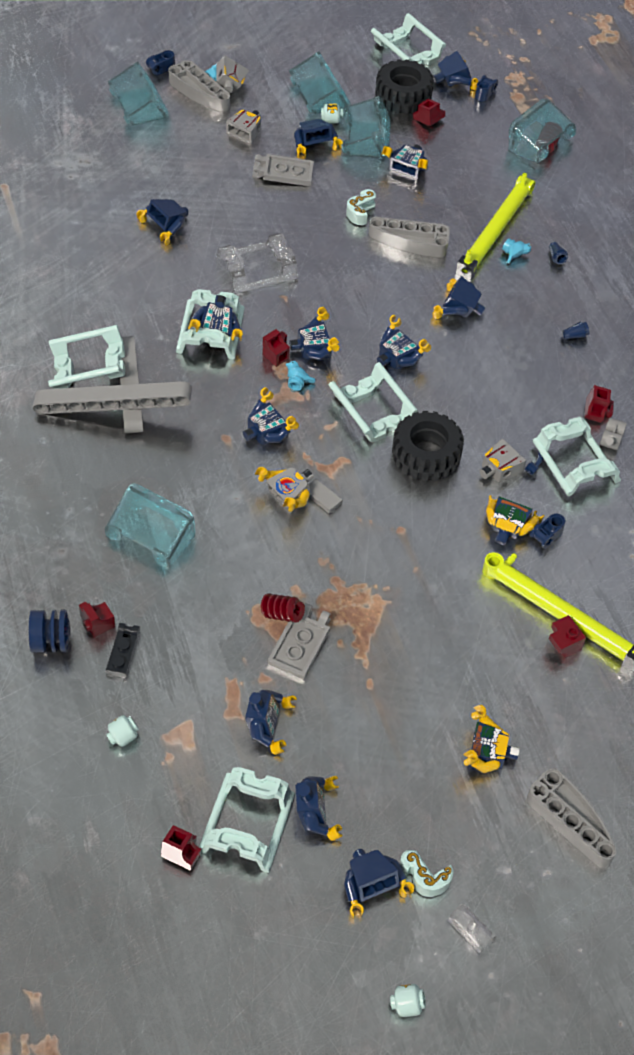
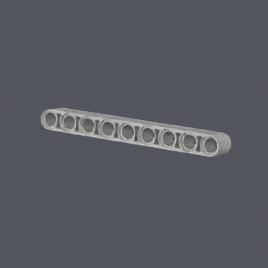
M165 382L45 389L36 391L32 408L34 412L39 414L181 407L190 404L192 386L188 382Z

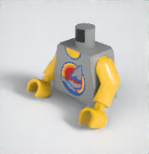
M264 467L257 468L255 475H259L258 480L263 482L266 479L268 490L289 513L297 508L306 506L310 496L308 482L314 478L309 469L299 474L292 467L277 471H269Z

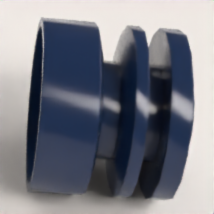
M61 609L59 619L57 610H52L50 619H47L45 610H31L29 615L30 652L45 653L49 643L53 653L57 652L58 643L60 644V651L67 652L71 636V626L67 610Z

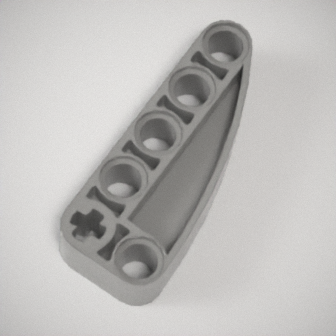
M184 60L169 67V83L180 93L210 109L220 112H228L230 110L229 92L193 61Z
M373 217L370 219L369 236L380 243L402 251L430 257L442 258L447 254L450 232L447 225L383 217Z
M548 769L531 785L527 795V803L596 866L607 868L615 857L616 848L602 819L586 797L566 776L557 769ZM548 780H552L556 784H551ZM550 808H555L558 812H554ZM566 822L574 824L575 827L569 826ZM583 837H588L591 842L584 840ZM600 852H605L609 857L601 855Z

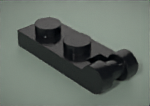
M119 623L118 632L106 668L107 675L127 677L139 637L140 626L133 625L131 627L127 626L126 623ZM125 634H130V635H131L130 638H126V637H124V636H125Z

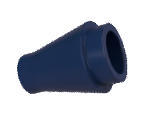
M552 242L549 245L553 262L557 264L565 263L568 259V252L557 242Z
M582 321L562 331L565 340L586 338L590 334L587 322Z

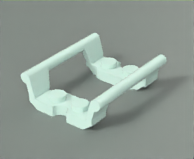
M409 13L406 14L402 27L393 30V34H381L376 28L371 29L374 41L380 46L390 48L402 60L408 59L429 66L441 58L443 48L446 47V43ZM416 26L432 40L431 51H424L409 57L396 45L406 41V38L409 37Z
M195 290L192 292L191 299L187 300L176 353L182 354L186 344L200 346L203 342H207L210 344V347L225 348L228 358L233 360L235 359L239 337H234V340H231V337L217 329L199 328L198 332H196V328L188 330L194 305L206 306L208 302L215 303L216 295L212 294L211 290ZM220 292L217 295L226 297L225 306L233 308L241 329L245 307L240 304L239 296L234 293Z
M118 325L49 340V345L54 355V368L58 372L53 380L48 381L49 386L53 389L69 388L73 382L107 375L110 379L125 375V364L121 360V358L125 357L124 343ZM103 336L109 345L105 352L106 367L74 375V365L69 357L67 343Z
M380 362L375 364L371 376L358 381V386L347 385L339 388L334 381L329 383V387L334 395L344 405L370 442H377L386 438V433L394 432L398 423L403 418L418 412L417 408ZM385 380L403 402L401 414L384 417L373 422L369 427L351 403L373 395L374 391Z
M582 417L569 419L567 425L560 422L548 424L542 428L538 437L533 439V443L567 496L573 495L580 484L593 481L595 475L602 478L610 476L615 484L621 481L619 469L613 461L607 459L590 434V426ZM583 435L598 459L581 463L564 478L548 453L551 441H564Z
M235 767L231 773H226L199 845L201 853L206 854L209 848L227 853L228 850L234 848L239 851L240 857L256 861L263 872L269 873L295 797V793L290 790L289 784L282 779L269 775L264 779H258L255 776V771L241 767ZM232 786H236L239 791L262 799H279L281 812L269 847L258 841L252 834L226 827L215 829L224 802Z

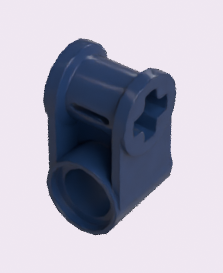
M165 50L159 54L152 55L146 60L147 67L151 68L154 75L169 71V67L176 64L175 54L171 50Z
M483 75L477 83L475 99L481 102L487 101L492 93L495 92L498 80H493Z
M558 513L550 515L546 520L533 528L530 537L539 541L544 549L549 547L552 542L563 534L566 522L564 516Z

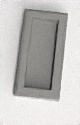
M314 479L309 483V498L328 514L342 504L343 500L318 479Z

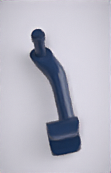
M539 451L535 464L531 461L524 469L531 476L539 469V465L544 460Z

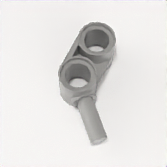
M610 417L600 445L617 451L627 423Z

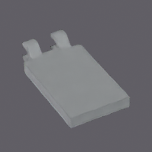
M267 154V157L256 155L253 168L255 172H253L252 177L258 179L264 176L263 180L310 187L314 161Z
M307 603L304 604L305 613L302 620L297 623H287L267 660L269 665L301 679H305L330 632V627L327 625L330 622L331 618L329 617L331 613L323 610L318 621L310 619L313 606Z

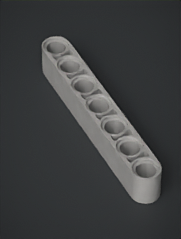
M123 336L125 357L121 358V360L125 364V375L120 377V384H139L134 336ZM141 409L123 410L125 434L143 432Z

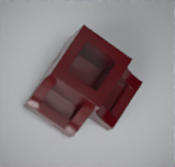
M427 99L419 104L418 111L413 113L414 120L428 126L434 125L446 116L445 111L440 109V103L431 99Z
M277 329L263 337L262 354L276 367L287 361L290 357L287 334L283 331L279 332Z
M596 385L593 386L586 398L584 418L602 423L604 417H612L614 401L610 399V389Z
M86 601L79 604L83 626L87 632L90 631L93 637L116 627L114 615L105 602L99 605H90Z
M569 615L552 623L551 628L554 633L549 635V640L560 654L562 653L567 658L582 650L586 637Z
M173 825L162 841L161 857L191 871L201 855V848L195 845L197 836Z

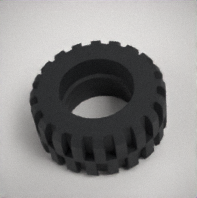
M408 59L390 61L378 71L375 88L376 99L383 108H387L390 112L413 114L418 111L419 104L427 99L432 100L434 77L427 67L425 68V65L419 64L417 61H410Z
M428 411L412 413V416L408 415L403 418L394 431L392 445L393 460L400 470L403 469V473L407 476L411 475L416 480L420 478L422 481H428V479L437 481L440 477L442 479L448 477V474H452L460 464L464 446L462 430L458 425L456 426L454 420H449L448 416L444 414L439 415L435 411L433 413ZM431 441L438 444L441 449L425 451L416 447L414 443Z

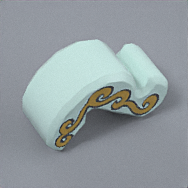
M363 190L360 196H353L347 201L346 216L352 223L361 226L367 224L366 211L375 207L374 199L376 198V193L373 190Z
M406 850L403 852L400 865L406 877L408 874L413 875L412 884L419 894L434 897L444 893L450 887L454 873L452 865L432 875L417 851Z

